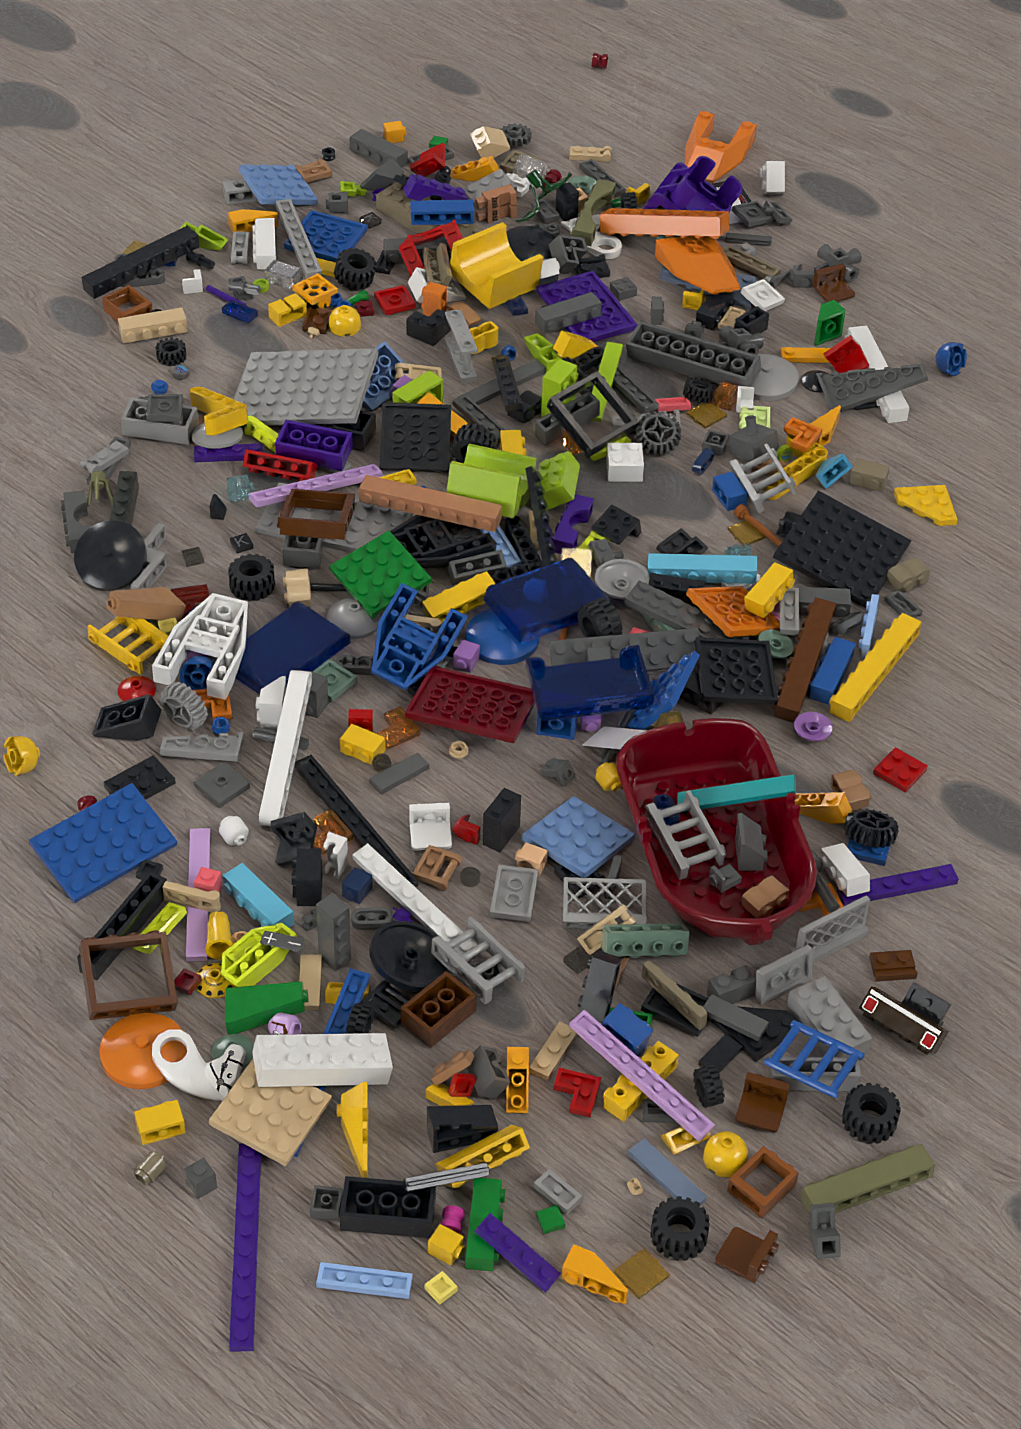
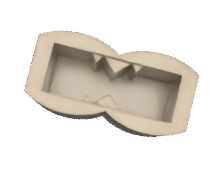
M308 568L286 571V577H283L284 588H287V593H284L285 604L289 603L290 609L312 606Z

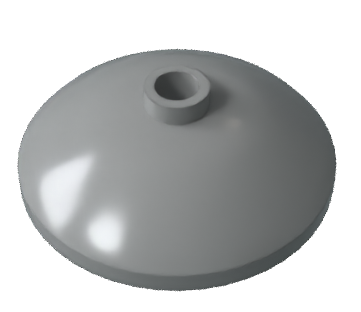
M203 422L193 429L191 438L195 444L201 447L225 448L240 442L243 438V430L239 426L211 436L205 433V424Z
M627 559L607 561L599 566L595 573L597 588L603 594L619 600H625L639 580L647 584L649 583L647 570L639 563Z
M349 597L331 606L327 613V623L330 629L339 636L351 639L364 638L377 631L382 613L371 618L353 597Z

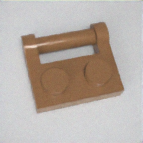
M318 159L316 162L301 166L295 165L296 170L306 183L332 176L331 169L323 159Z
M429 845L415 868L413 875L418 881L436 886L440 891H445L454 870L461 864L462 857ZM445 860L449 861L450 863L442 877H437Z

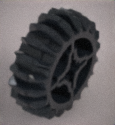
M860 808L848 813L844 823V831L850 840H854V843H860L861 846L885 848V846L889 847L891 844H894L898 836L899 826L897 825L898 822L893 817H889L887 813L884 814L874 809L869 810L865 808L863 810Z

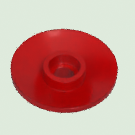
M145 676L126 678L118 686V696L122 701L148 694L154 697L156 693L155 683Z

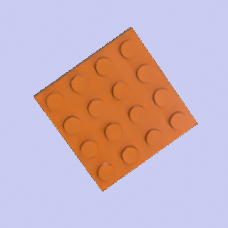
M743 586L688 588L686 595L692 600V603L697 605L728 637L759 636L762 631L769 629L780 631V621L771 613L762 618L745 610L744 597L749 591Z

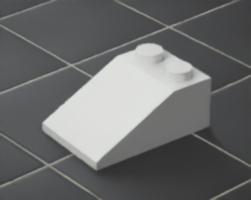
M416 267L408 284L416 301L422 304L424 299L421 292L423 287L428 284L426 270ZM453 277L447 286V303L466 299L459 282Z

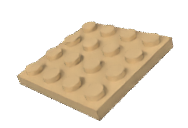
M252 1059L209 1119V1125L278 1163L287 1166L330 1103L332 1096L314 1086L258 1087L254 1059Z

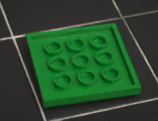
M389 530L329 565V570L371 618L386 610L401 583L417 591L432 583V578Z

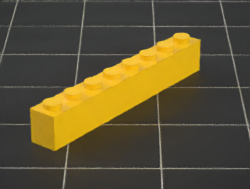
M904 613L895 618L891 627L884 631L881 640L878 639L872 651L869 650L864 661L858 663L855 672L849 674L847 682L841 684L836 695H832L829 701V705H831L829 713L850 723L919 636L922 621Z

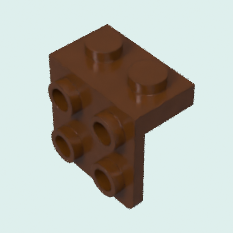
M843 263L815 270L813 287L826 302L831 300L838 302L855 297V292L844 281L846 266Z
M747 1072L735 1121L776 1133L785 1109L790 1084L779 1079L775 1080L764 1077L761 1074Z
M734 1227L716 1255L715 1262L731 1272L756 1283L760 1274L763 1275L769 1265V1258L771 1256L774 1257L779 1248V1244L776 1243L778 1234L769 1230L763 1240L739 1227Z

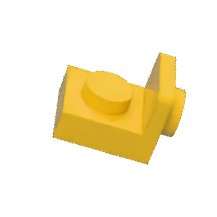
M644 183L637 189L628 187L627 193L635 192L637 205L639 206L649 199L650 185Z
M701 289L700 293L684 291L682 308L699 310L707 295H704V290Z

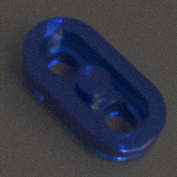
M659 794L653 800L657 809L660 810L675 806L673 799L666 794ZM680 813L663 818L665 824L672 826L680 823Z

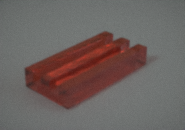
M207 584L170 589L184 604L203 602L209 597Z

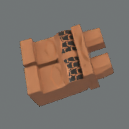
M511 184L489 190L488 192L483 191L481 192L482 197L475 199L476 207L478 209L482 208L475 211V217L478 221L486 220L487 223H492V221H497L503 217H517V192Z

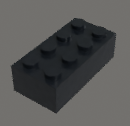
M345 1176L339 1215L340 1231L430 1238L433 1231L436 1186L407 1192L403 1187V1181Z

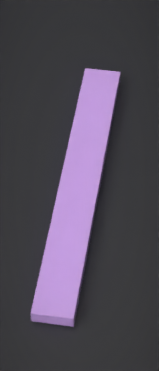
M375 464L253 492L249 494V500L256 507L286 501V495L290 494L292 488L328 491L361 483L366 475L382 477L383 472Z
M210 828L190 829L188 887L194 888V881L201 867L210 869ZM189 906L187 907L186 961H207L208 956L205 953L209 912Z
M583 1010L569 1023L571 1029L699 1142L714 1128V1123L587 1011Z

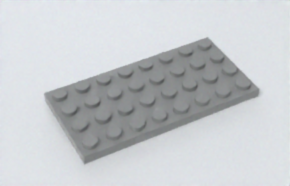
M279 482L277 487L287 484ZM355 498V510L345 540L324 538V547L353 552L388 530L391 531L412 518L413 514L359 502V498ZM286 501L266 506L256 526V533L285 539L286 535H280V528H277L280 511L283 509V503ZM296 507L292 518L339 521L342 511Z

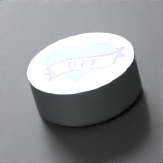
M179 364L172 369L173 376L176 379H185L190 375L187 365Z

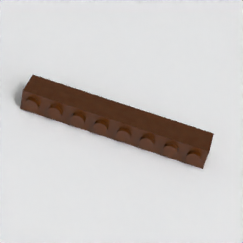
M815 597L813 604L809 603L806 612L809 615L804 617L802 623L804 629L799 630L797 637L799 644L795 643L792 654L795 655L794 657L790 656L787 666L790 669L789 671L785 670L782 680L785 683L784 685L780 684L778 690L780 697L778 698L777 705H773V709H776L774 717L794 723L795 719L799 716L834 615L835 602Z

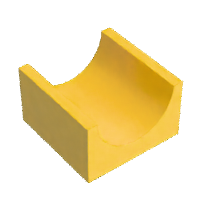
M503 222L454 242L450 262L452 276L488 309L536 289V286H539L544 257L540 254L524 261H520L515 256L507 239V225Z

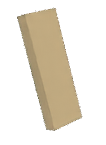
M301 955L299 982H303L304 990H308L309 1002L305 1003V1010L320 1009L322 955Z

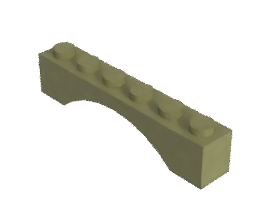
M598 179L596 184H593L588 200L585 201L584 208L580 211L575 227L572 228L571 236L584 238L586 246H592L595 239L596 224L592 216L602 207L611 204L615 196L616 182Z

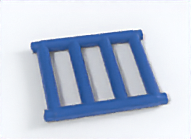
M793 1020L790 1025L792 1028L772 1057L765 1059L764 1064L836 1099L839 1094L838 1089L858 1059L862 1060L864 1053ZM799 1032L809 1036L810 1039L791 1067L779 1062ZM818 1041L830 1046V1048L809 1077L799 1072V1069ZM839 1050L849 1055V1058L830 1086L819 1082L818 1080Z

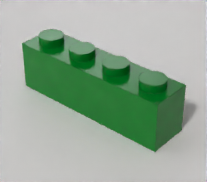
M474 1179L465 1269L493 1272L494 1263L499 1262V1252L474 1231L489 1213L500 1222H503L504 1209L500 1208V1202L505 1203L506 1189H501V1179Z

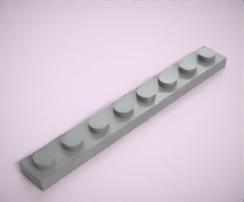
M291 199L276 201V208L306 279L317 273L322 276V270Z

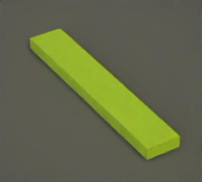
M607 342L598 372L601 376L605 377L606 382L612 388L623 344ZM594 386L592 394L600 401V415L592 419V421L602 422L607 400Z

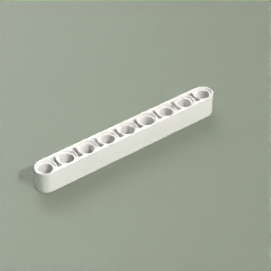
M290 671L259 813V825L270 826L272 820L283 818L312 683V673L309 671Z

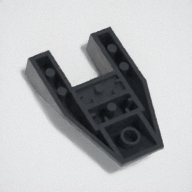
M421 515L413 516L390 531L422 568L448 567L450 561L496 551V542L489 532L455 542L450 534V529L457 527L458 530H462L470 526Z

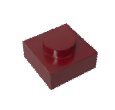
M372 301L356 302V310L360 317L374 316Z
M183 969L174 979L175 989L191 995L201 983V975Z

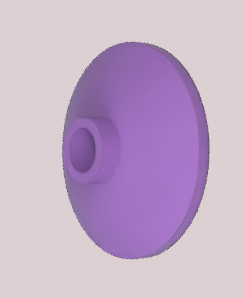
M806 712L800 714L795 719V732L805 740L822 741L832 733V723L823 714Z

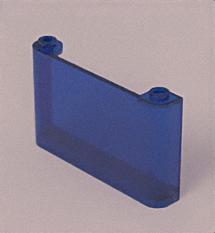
M565 558L562 561L497 584H492L487 587L484 596L486 604L520 644L578 623V609L598 598H605L612 604L573 558Z
M296 602L246 639L245 650L235 678L260 695L262 688L282 676H286V684H288L291 670L313 672L351 643L350 634L302 602Z
M639 645L626 646L620 651L619 658L545 667V662L540 657L526 658V669L541 720L549 721L646 709L653 704L654 692Z

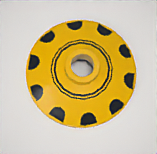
M222 963L207 964L198 970L197 974L201 975L202 981L196 990L201 995L208 998H221L225 996L226 988L235 987L234 984L221 975Z

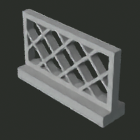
M564 877L563 928H591L611 913L607 908L614 902L619 906L622 905L618 898L624 893L632 899L626 906V911L636 919L633 924H646V880ZM568 883L577 884L581 890L573 895L568 890ZM591 884H597L602 889L595 896L587 889ZM612 885H618L622 889L616 896L608 890ZM633 885L642 886V892L637 897L628 890ZM583 892L591 898L585 905L577 899ZM604 892L612 899L605 906L597 899ZM573 901L581 907L576 913L567 912L568 905ZM594 901L602 908L598 913H591L587 909ZM636 903L641 907V915L632 914L628 909ZM620 915L617 918H615L618 924H621L623 922V919L620 917Z
M866 895L800 928L796 947L792 948L790 953L809 945L813 949V963L868 936L869 930L865 926L870 903L868 896Z

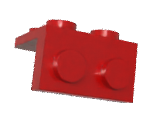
M441 143L421 153L420 160L410 164V170L416 175L426 177L444 168L445 144Z
M851 335L823 353L838 373H847L849 370L867 369L869 367L861 345Z

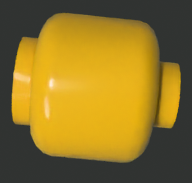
M605 762L596 769L595 779L604 791L612 790L615 792L622 787L615 763Z

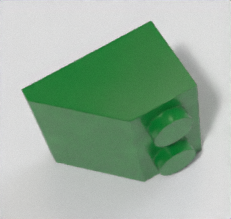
M835 300L821 304L815 334V346L842 336L846 309Z

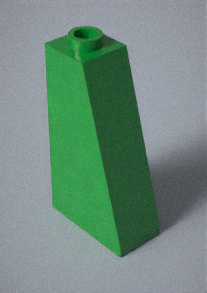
M302 981L226 988L225 1025L227 1033L238 1034L268 1024L270 1019L279 1012L290 1015L304 1012L305 1003L309 1002L308 990H304Z

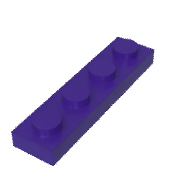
M263 443L235 444L225 448L194 446V462L243 461L246 449L264 453Z
M491 1213L487 1215L474 1231L545 1293L560 1276L561 1273Z

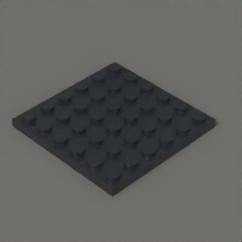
M818 490L775 551L773 558L828 588L850 589L851 600L866 608L867 601H871L872 594L878 595L888 579V570L898 564L912 540Z

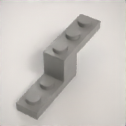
M158 523L144 540L147 548L146 564L137 580L133 581L131 589L150 588L167 568L166 553L157 551L166 539L165 525Z

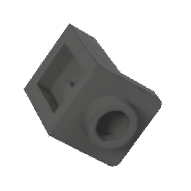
M730 864L719 870L715 866L710 867V883L717 887L721 893L741 883L742 877Z

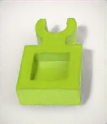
M340 181V192H347V197H356V194L366 196L367 193L366 189L360 187L361 184L356 185L355 182Z

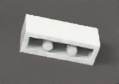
M844 843L821 848V857L819 859L822 862V869H825L830 879L835 881L839 890H842L847 897L870 891V874Z

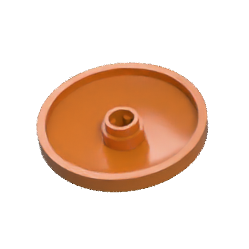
M156 1013L134 1014L117 1021L107 1030L100 1044L99 1053L103 1070L117 1084L132 1089H149L168 1082L152 1059V1044L159 1034L167 1030H182L181 1027L172 1019ZM169 1041L162 1046L160 1054L168 1062H178L186 1056L187 1048L180 1041Z

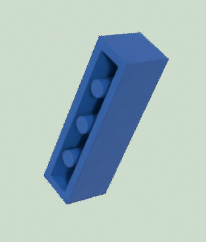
M473 200L410 201L411 225L448 224L453 220L457 224H474Z
M834 637L832 643H828L825 651L826 656L822 655L819 664L820 668L817 667L815 670V679L810 680L808 686L810 691L809 699L829 705L832 695H836L852 661L856 643Z

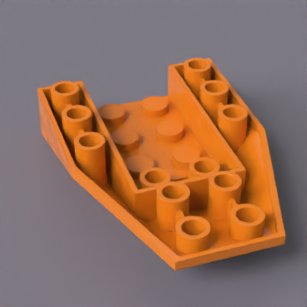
M689 235L687 238L672 237L656 240L655 258L674 276L715 295L720 292L740 290L734 268L717 239H711L710 236L695 238V236Z

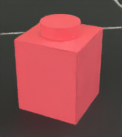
M201 867L194 881V888L207 892L216 890L220 893L222 889L221 871Z

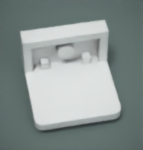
M449 803L409 805L412 850H426L429 845L440 849H450L452 842Z

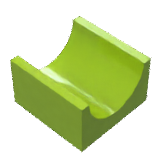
M469 444L464 463L455 461L450 463L446 493L502 505V516L514 518L530 499L525 468L532 466L535 469L537 458Z

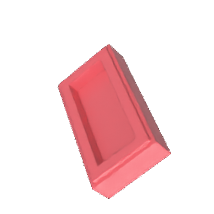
M685 397L655 399L659 403L657 411L691 410V403Z

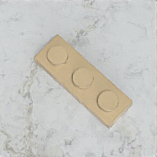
M559 1021L530 1065L529 1073L549 1081L578 1034L569 1025Z

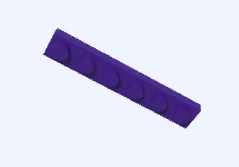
M952 864L871 879L870 891L847 897L842 890H839L838 886L837 893L843 906H846L866 895L870 901L956 885L959 878Z

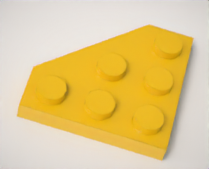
M946 485L894 488L897 505L901 507L907 506L913 509V513L923 518L927 516L934 520L933 523L939 526L957 525L958 519Z

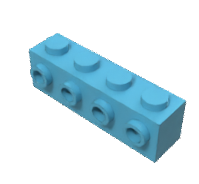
M243 863L223 874L222 887L226 894H231L240 907H244L250 917L254 920L256 919L262 927L273 926L277 923H283L288 928L294 925L293 911Z

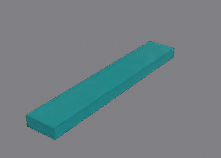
M793 774L690 791L694 797H697L700 809L785 797L788 793H795L796 795V778ZM686 791L678 792L677 805L684 802Z

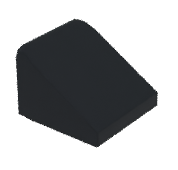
M213 494L209 505L211 519L224 520L227 507L216 494Z

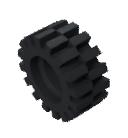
M635 192L621 193V208L637 209Z
M170 337V339L164 338L165 341L161 339L160 343L157 342L156 357L162 365L166 363V366L170 364L175 366V364L179 365L180 362L183 363L184 359L186 360V346L183 340Z
M690 378L686 380L683 395L688 400H692V402L710 403L715 386L712 385L713 383H708V380L704 381L702 378Z
M360 1003L354 1004L349 1014V1021H347L348 1025L346 1027L347 1032L345 1034H369L372 1028L371 1024L373 1023L374 1007Z
M714 1065L695 1069L693 1073L694 1087L697 1090L696 1094L699 1096V1101L704 1108L724 1102L723 1082L720 1080V1074L717 1073L718 1070Z

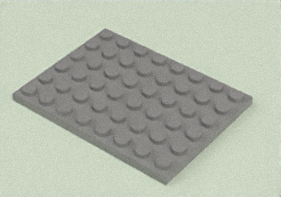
M377 348L251 352L234 400L246 404L247 415L254 416L265 425H283L285 419L306 424L356 423L379 354Z

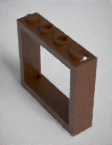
M292 488L290 494L286 495V502L283 503V509H281L280 517H278L277 528H280V535L345 540L355 510V494ZM296 507L342 511L339 521L292 518Z
M154 930L147 934L129 933L126 936L109 935L105 938L96 939V937H88L81 940L79 952L89 1020L123 1017L140 1013L175 1011L178 1001L166 932ZM160 944L168 996L97 1004L90 951Z

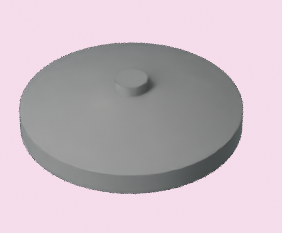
M758 354L761 359V371L751 386L754 387L753 399L776 401L794 393L799 380V374L795 366L779 356Z

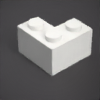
M766 161L762 168H760L764 195H783L785 192V161Z

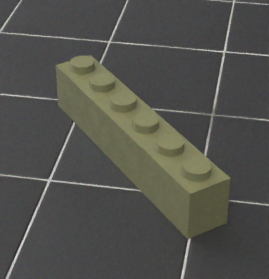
M922 1144L908 1146L901 1152L887 1154L882 1159L871 1160L863 1166L852 1167L839 1175H830L820 1182L807 1184L803 1188L801 1201L809 1215L810 1205L833 1203L835 1213L931 1178L935 1163Z

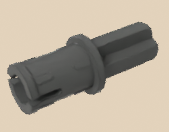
M231 280L228 286L229 291L242 292V294L259 295L261 292L259 285L248 284L247 282L241 283Z

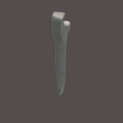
M802 263L796 265L797 271L802 270ZM793 268L779 275H768L764 280L775 289L779 282L790 276V271H793Z

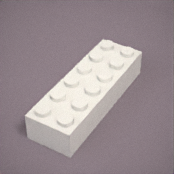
M386 1033L256 1035L252 1052L258 1087L358 1085L362 1082H367L368 1085L388 1084L393 1069Z

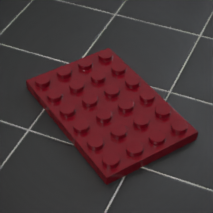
M434 666L429 670L407 707L405 718L515 743L540 696V690Z

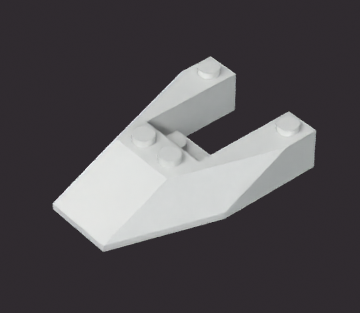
M215 593L206 598L172 629L152 665L154 682L165 685L172 684L190 651L218 658L206 679L207 695L226 700L233 686L246 646L248 602Z

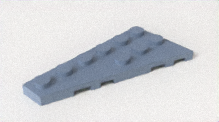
M662 265L660 272L661 280L676 285H685L690 290L694 288L701 291L700 288L674 276ZM736 274L740 290L733 291L734 305L738 306V304L746 306V309L751 310L752 303L740 292L743 287L755 283L756 277ZM704 290L705 295L709 296L711 294Z

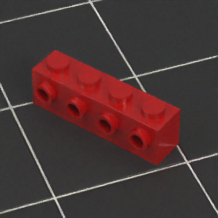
M246 449L243 467L249 468L248 471L253 473H259L260 470L265 471V475L275 477V474H281V478L292 480V477H296L298 481L315 478L317 463Z

